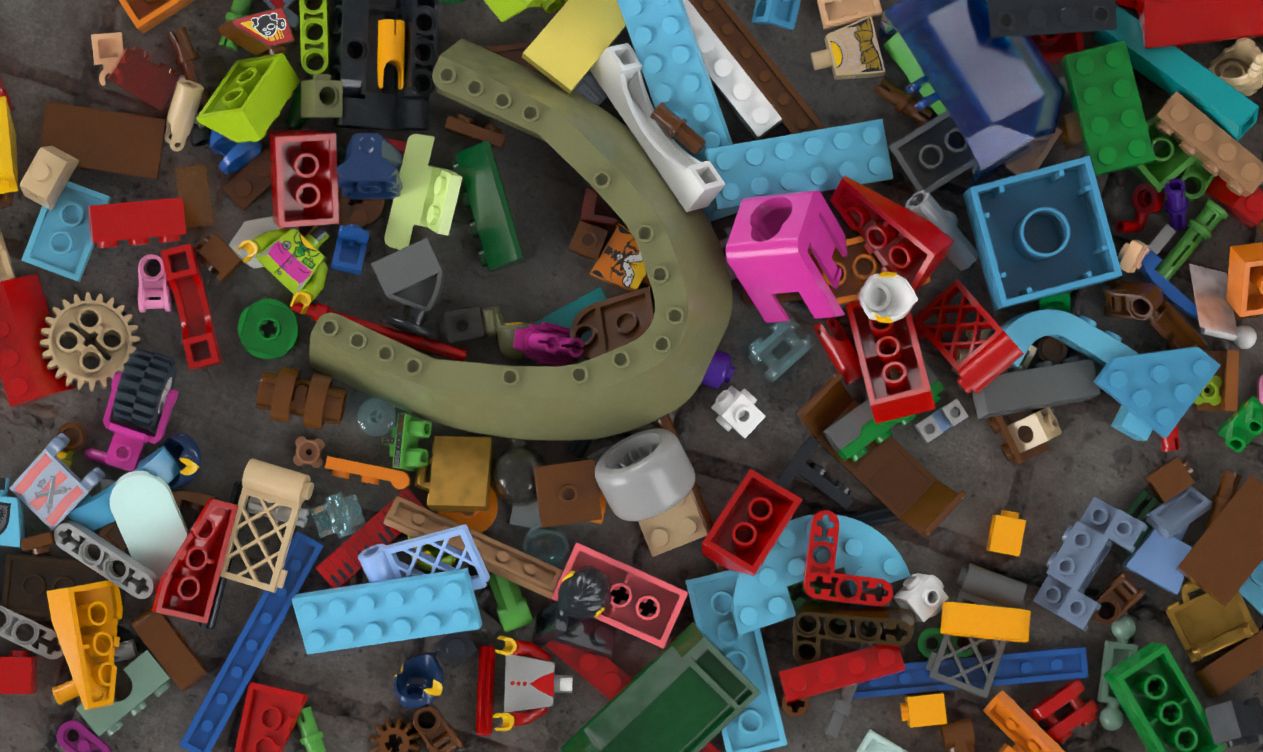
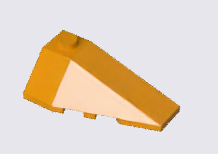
M107 580L47 591L52 624L84 709L89 710L114 704L117 674L114 658L115 648L119 647L120 637H117L118 620L122 619L123 612L119 586Z

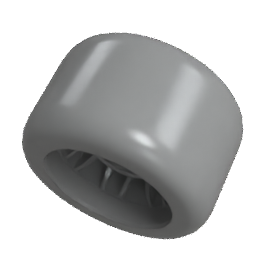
M654 428L635 433L609 448L596 464L595 478L611 510L618 518L626 521H641L662 514L681 502L693 488L695 472L677 436L669 430Z

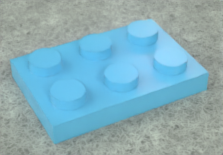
M68 181L52 211L44 206L41 207L21 261L80 282L95 243H90L87 207L110 204L112 197Z

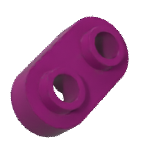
M70 720L65 722L57 731L58 744L66 752H93L95 749L101 752H112L111 747L81 721ZM71 730H76L79 733L77 741L70 739L69 733Z

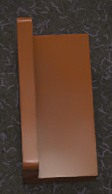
M1203 350L1221 365L1213 375L1219 376L1222 379V385L1219 388L1221 402L1216 406L1204 402L1200 405L1195 404V409L1197 411L1236 412L1238 408L1239 350ZM1208 387L1204 389L1205 393L1209 392Z

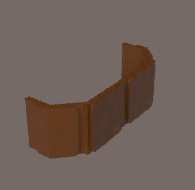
M835 373L796 415L813 435L812 437L861 482L875 498L887 507L902 523L904 522L914 531L927 538L963 501L966 493L963 490L957 493L938 481L892 436H889L880 444H877L875 440L865 446L869 452L855 462L851 458L843 462L822 432L859 405L841 383L840 379L843 375Z

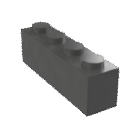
M1080 356L1064 359L1063 364L1054 365L1053 361H1045L1036 364L1034 369L1026 370L1024 365L1007 369V373L1000 374L978 394L972 390L978 420L1093 399L1101 394L1099 386L1093 382L1097 377L1093 359L1081 360Z

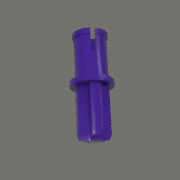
M1171 179L1169 184H1165L1167 200L1165 201L1164 208L1169 213L1170 227L1175 231L1177 229L1183 230L1187 226L1186 211L1189 208L1188 199L1185 198V183L1180 179Z

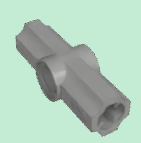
M925 190L916 192L907 200L906 209L932 222L954 240L946 257L955 268L962 271L969 268L977 260L978 252L958 229V218L955 214L943 210L930 193H926Z

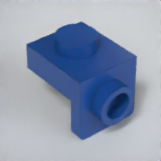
M354 224L340 225L331 269L361 275L370 232Z

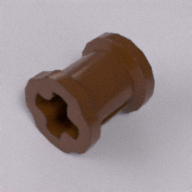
M783 693L781 706L789 716L800 717L807 712L809 699H800L803 701V704L798 705L796 710H792V707L787 704L785 694Z

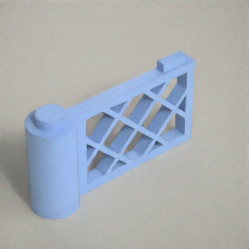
M466 524L387 546L382 543L376 544L358 555V559L370 583L424 575L425 573L414 568L417 559L432 565L431 573H435L437 568L442 571L461 569L464 561L475 566L478 575L470 576L473 590L485 588L486 582L490 579V575ZM461 536L465 544L463 552L448 545L451 537ZM431 544L439 548L440 552L437 559L422 552L423 545ZM404 551L414 556L411 565L409 566L399 561L396 552ZM444 551L460 559L456 568L440 561Z

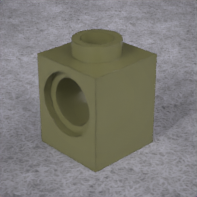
M313 74V80L301 81V118H342L343 81L331 80V75ZM321 90L324 93L323 103L321 102L319 97V93Z

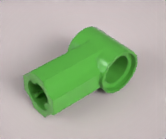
M496 574L490 575L489 583L498 604L496 608L505 633L534 623L528 602L522 596L519 585Z

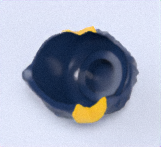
M178 432L167 438L159 447L164 446L182 467L180 473L168 483L171 491L189 484L200 470L202 455L196 442L189 435Z
M433 652L410 658L402 664L401 673L394 676L395 683L393 685L396 697L401 705L408 709L422 708L432 704L438 695L442 693L444 672Z

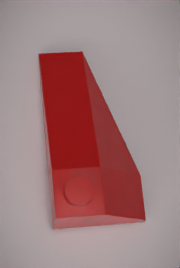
M846 176L841 179L830 199L850 228L857 230L867 244L864 247L868 253H874L883 265L881 271L894 272L908 281L915 292L942 263L954 243V240L932 222Z
M209 498L161 578L152 612L208 623L238 505Z

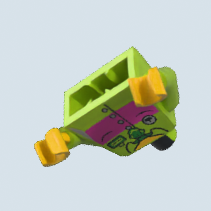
M315 225L305 237L295 228L290 230L283 227L264 232L251 241H242L236 248V252L240 249H245L249 253L242 260L245 263L249 262L257 254L255 258L294 294L290 306L293 307L297 302L304 305L301 314L307 312L310 303L324 289L328 271L327 264L325 263L327 258L318 248L330 236L319 225Z

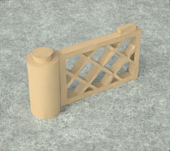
M252 458L249 460L243 474V488L220 574L221 577L276 593L277 587H284L288 571L284 570L283 567L301 505L305 500L311 498L314 489V483L310 482L311 478L309 475ZM249 496L258 498L264 508L262 512L253 517H250L246 509ZM266 501L272 502V503H275V504L272 505L271 507H269ZM280 506L292 508L289 520L279 526L271 511ZM267 514L274 529L260 536L253 521ZM243 515H244L246 521H244V522L241 523L242 518H243ZM249 525L256 539L242 547L237 535L239 529ZM286 528L285 534L283 535L281 530ZM277 533L282 543L280 551L270 556L263 540ZM259 544L265 559L252 566L245 550ZM240 554L247 569L239 574L228 572L230 559ZM278 557L275 565L273 559ZM267 562L273 571L270 584L261 582L254 571ZM250 573L252 579L244 577V575Z

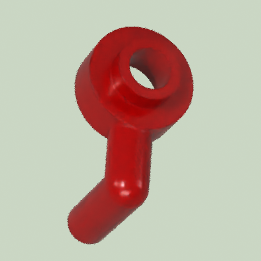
M1147 183L1138 185L1132 194V203L1137 210L1135 219L1117 221L1115 224L1116 231L1119 233L1142 232L1148 215L1154 214L1162 208L1164 203L1163 191L1157 192Z

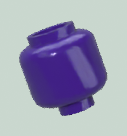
M719 349L716 350L701 382L702 385L718 389L722 386L723 382L729 383L731 381L735 367L730 365V354Z

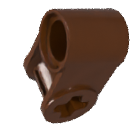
M1114 279L1102 284V291L1106 296L1104 315L1108 318L1147 320L1163 302L1162 290L1152 283L1128 282Z
M1125 569L1121 570L1093 599L1099 604L1102 602L1109 604L1111 608L1109 617L1102 619L1098 615V611L1095 610L1091 620L1098 624L1114 623L1145 594L1146 590L1143 587L1139 588L1127 576L1128 572Z
M429 704L416 709L413 724L430 752H452L456 748L462 749L465 747L458 733L447 722L435 705ZM424 711H430L435 715L436 722L431 726H424L419 721V715ZM448 740H450L448 743H446V744L443 745L442 747H439V746H441L442 744H444L445 742H447Z

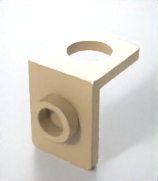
M1050 407L1044 408L1007 426L1019 453L1062 434L1057 418ZM1025 425L1032 429L1034 436L1031 442L1026 443L1020 440L1018 430L1021 426Z

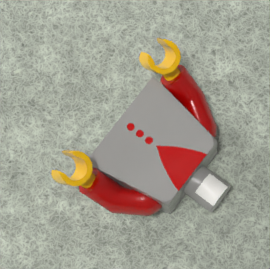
M500 635L497 639L505 641V648L503 650L495 649V652L506 656L504 712L510 713H495L493 718L501 717L503 719L502 726L494 728L496 731H508L512 727L530 724L546 715L549 707L554 705V693H572L573 675H555V661H551L549 653L533 642L513 640L512 638Z

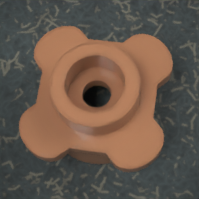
M303 436L298 437L295 441L297 448L293 462L297 466L308 464L314 468H319L323 464L321 453L322 449L325 448L324 441L320 438L307 440ZM308 449L312 451L311 455L306 454Z

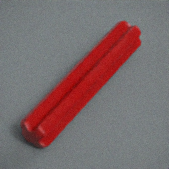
M481 645L479 647L476 734L482 736L491 735L493 726L496 648L492 645Z

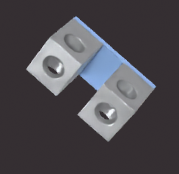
M954 399L914 426L924 442L928 443L948 428L955 426L969 416L959 400Z

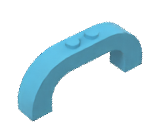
M1048 309L1022 313L1009 319L1001 326L1024 353L1010 367H1019L1031 344L1043 336L1057 339L1089 359H1093V361L1103 367L1112 357L1137 355L1138 353L1121 343L1122 338L1119 335L1108 330L1104 333L1097 329V323L1092 319L1082 315L1077 317L1060 310ZM1121 405L1111 424V427L1136 441H1147L1153 430L1123 405Z

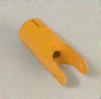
M378 20L377 72L379 89L383 87V72L387 62L396 67L398 71L399 90L403 88L405 65V21Z

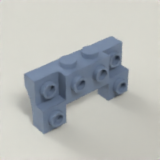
M1094 496L1080 522L1076 521L1074 526L1070 525L1066 529L1062 537L1064 543L1059 552L1055 551L1050 556L1046 565L1049 568L1046 572L1048 576L1033 602L1087 632L1089 628L1087 623L1095 610L1099 611L1101 605L1085 596L1084 592L1112 547L1113 542L1133 553L1135 550L1133 545L1141 532H1145L1148 526Z

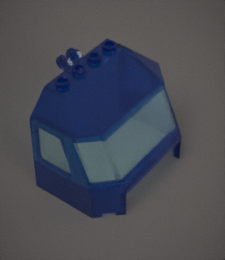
M902 0L882 12L879 30L881 38L883 39L897 31L925 75L905 88L908 95L914 94L930 83L935 93L920 99L915 106L918 111H921L940 100L963 134L976 161L972 168L973 178L971 180L974 186L1052 139L1056 132L1065 90L1031 36L990 39L987 0Z

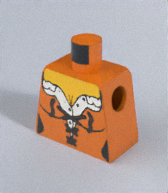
M619 224L591 270L590 276L631 292L638 290L642 282L651 287L636 240L628 229Z

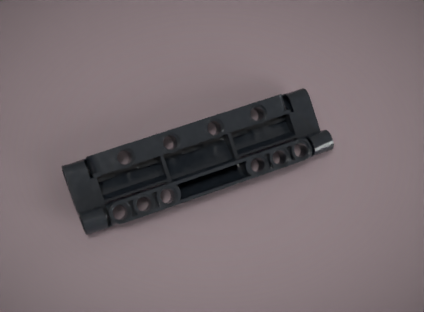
M333 0L330 75L331 80L343 81L342 118H334L335 127L388 131L429 130V98L435 89L432 74L437 63L438 0ZM401 14V20L405 21L404 85L402 90L398 88V95H396L397 69L391 63L387 62L384 67L382 89L378 87V20H399V15ZM417 17L422 22V30L416 25ZM348 44L353 48V58L347 53ZM416 47L421 52L420 60L415 55ZM415 77L420 82L419 91L414 86Z

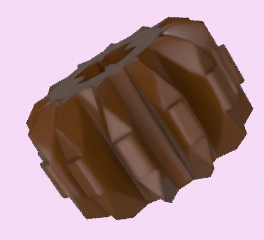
M402 716L397 718L396 726L393 725L390 717H386L385 724L387 729L377 723L375 729L381 735L371 734L369 737L370 740L379 742L378 745L370 748V752L379 750L381 752H411L409 749L420 750V744L411 742V740L419 738L420 734L418 732L412 734L408 732L414 726L412 721L404 728L401 727L403 723ZM391 734H396V738L399 736L402 738L403 742L399 745V750H394V746L389 747L388 741L392 738Z

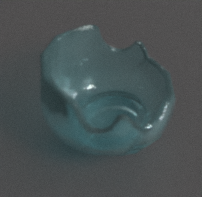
M537 524L526 533L522 550L524 553L554 566L563 563L567 552L570 551V546L565 532L558 526L541 528V524Z

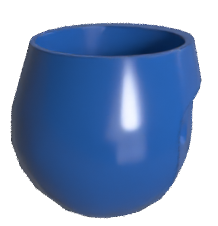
M214 130L211 131L210 148L212 152L224 156L218 166L224 174L233 173L248 165L262 151L260 140L257 142L237 143Z

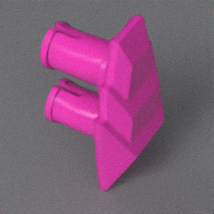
M542 322L541 325L530 324L529 328L515 329L513 348L526 354L525 358L535 360L536 364L548 366L572 365L573 357L581 356L584 351L576 349V347H584L583 341L576 337L570 338V329L563 326Z

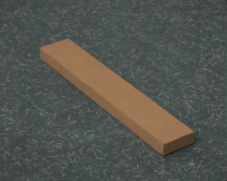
M396 496L383 523L414 538L461 526L457 522L399 496ZM468 528L487 571L551 599L563 570ZM460 535L449 539L448 545L462 552L464 551L465 544Z

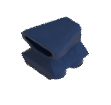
M358 133L353 135L343 154V163L336 168L338 186L342 188L341 195L350 199H395L399 197L403 185L397 169L402 166V152L380 134Z

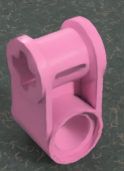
M146 255L140 260L138 265L139 311L142 313L146 312L147 309H165L166 312H171L172 290L167 281L162 256ZM156 259L161 265V271L157 276L152 277L147 272V265L150 261ZM150 297H161L160 300H149Z

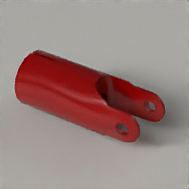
M829 317L827 319V326L833 337L830 336L825 326L820 323L815 325L814 332L837 372L843 375V382L848 386L863 377L858 353L839 321L835 317Z

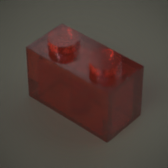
M137 46L133 50L125 48L107 79L155 109L162 111L176 88L179 79L174 76L177 71L163 62L159 66L150 62L148 59L151 55Z

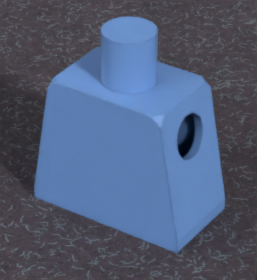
M1189 525L1170 539L1165 538L1156 529L1152 528L1134 552L1126 558L1122 567L1171 594L1177 595L1180 591L1184 575L1176 570V568L1192 549L1191 546L1181 541Z

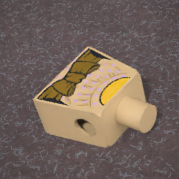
M872 16L827 34L824 39L827 49L810 53L814 70L831 67L835 80L880 77L885 73Z

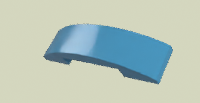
M162 446L139 461L138 468L134 471L142 470L150 472L151 475L156 477L158 475L168 484L180 473L182 467L166 448ZM115 483L93 497L90 494L86 495L70 512L68 517L91 531L114 522L115 518L110 509V495Z

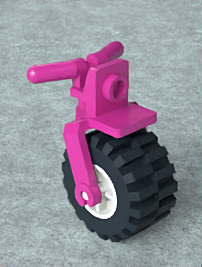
M138 347L131 354L123 372L117 371L113 377L112 390L103 418L105 428L115 432L108 452L88 448L84 452L86 459L117 469L120 468L126 470V472H132L138 468V461L144 454L142 449L145 442L155 444L164 437L172 408L176 403L179 391L173 389L177 369L175 358ZM159 423L156 434L150 432Z

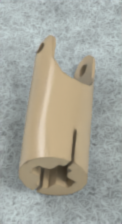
M179 79L177 81L167 115V128L164 139L170 144V148L173 151L183 149L193 127L204 91L202 85L190 80Z

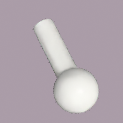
M1248 325L1237 327L1238 336L1201 327V334L1232 340L1241 349L1251 348L1257 340L1255 330Z

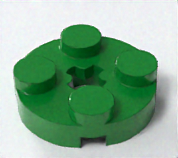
M275 299L259 300L242 312L238 322L239 338L245 349L255 357L266 360L284 357L293 349L299 337L297 315L290 310L288 305ZM269 321H273V327L277 329L276 334H271L269 338H265V332L260 330L261 325H267Z

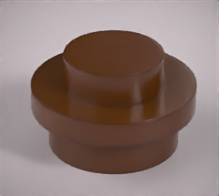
M1049 336L1042 337L1037 345L1038 356L1043 362L1053 361V364L1060 363L1068 352L1067 345Z
M68 422L61 426L58 431L57 437L59 434L64 433L70 440L64 448L65 451L78 452L87 444L88 433L86 428L80 423Z

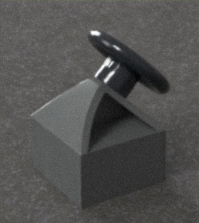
M424 238L371 263L386 297L391 301L405 305L401 318L385 314L382 316V321L408 333L437 341L439 334L422 325L427 320L429 314L427 312L432 310L442 292L446 274L428 238Z

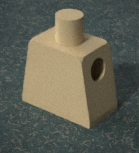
M54 146L41 147L20 183L24 196L52 211L80 160Z

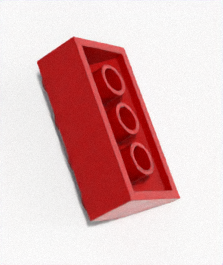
M1136 0L1144 49L1263 36V0Z
M38 274L0 282V377L10 407L24 406L75 389L73 382L66 386L67 377L65 375L59 379L55 378L58 371L57 368L47 369V365L52 361L51 358L42 359V353L49 350V348L40 346L41 340L48 339V337L41 334V329L51 328L46 324L45 318H52Z

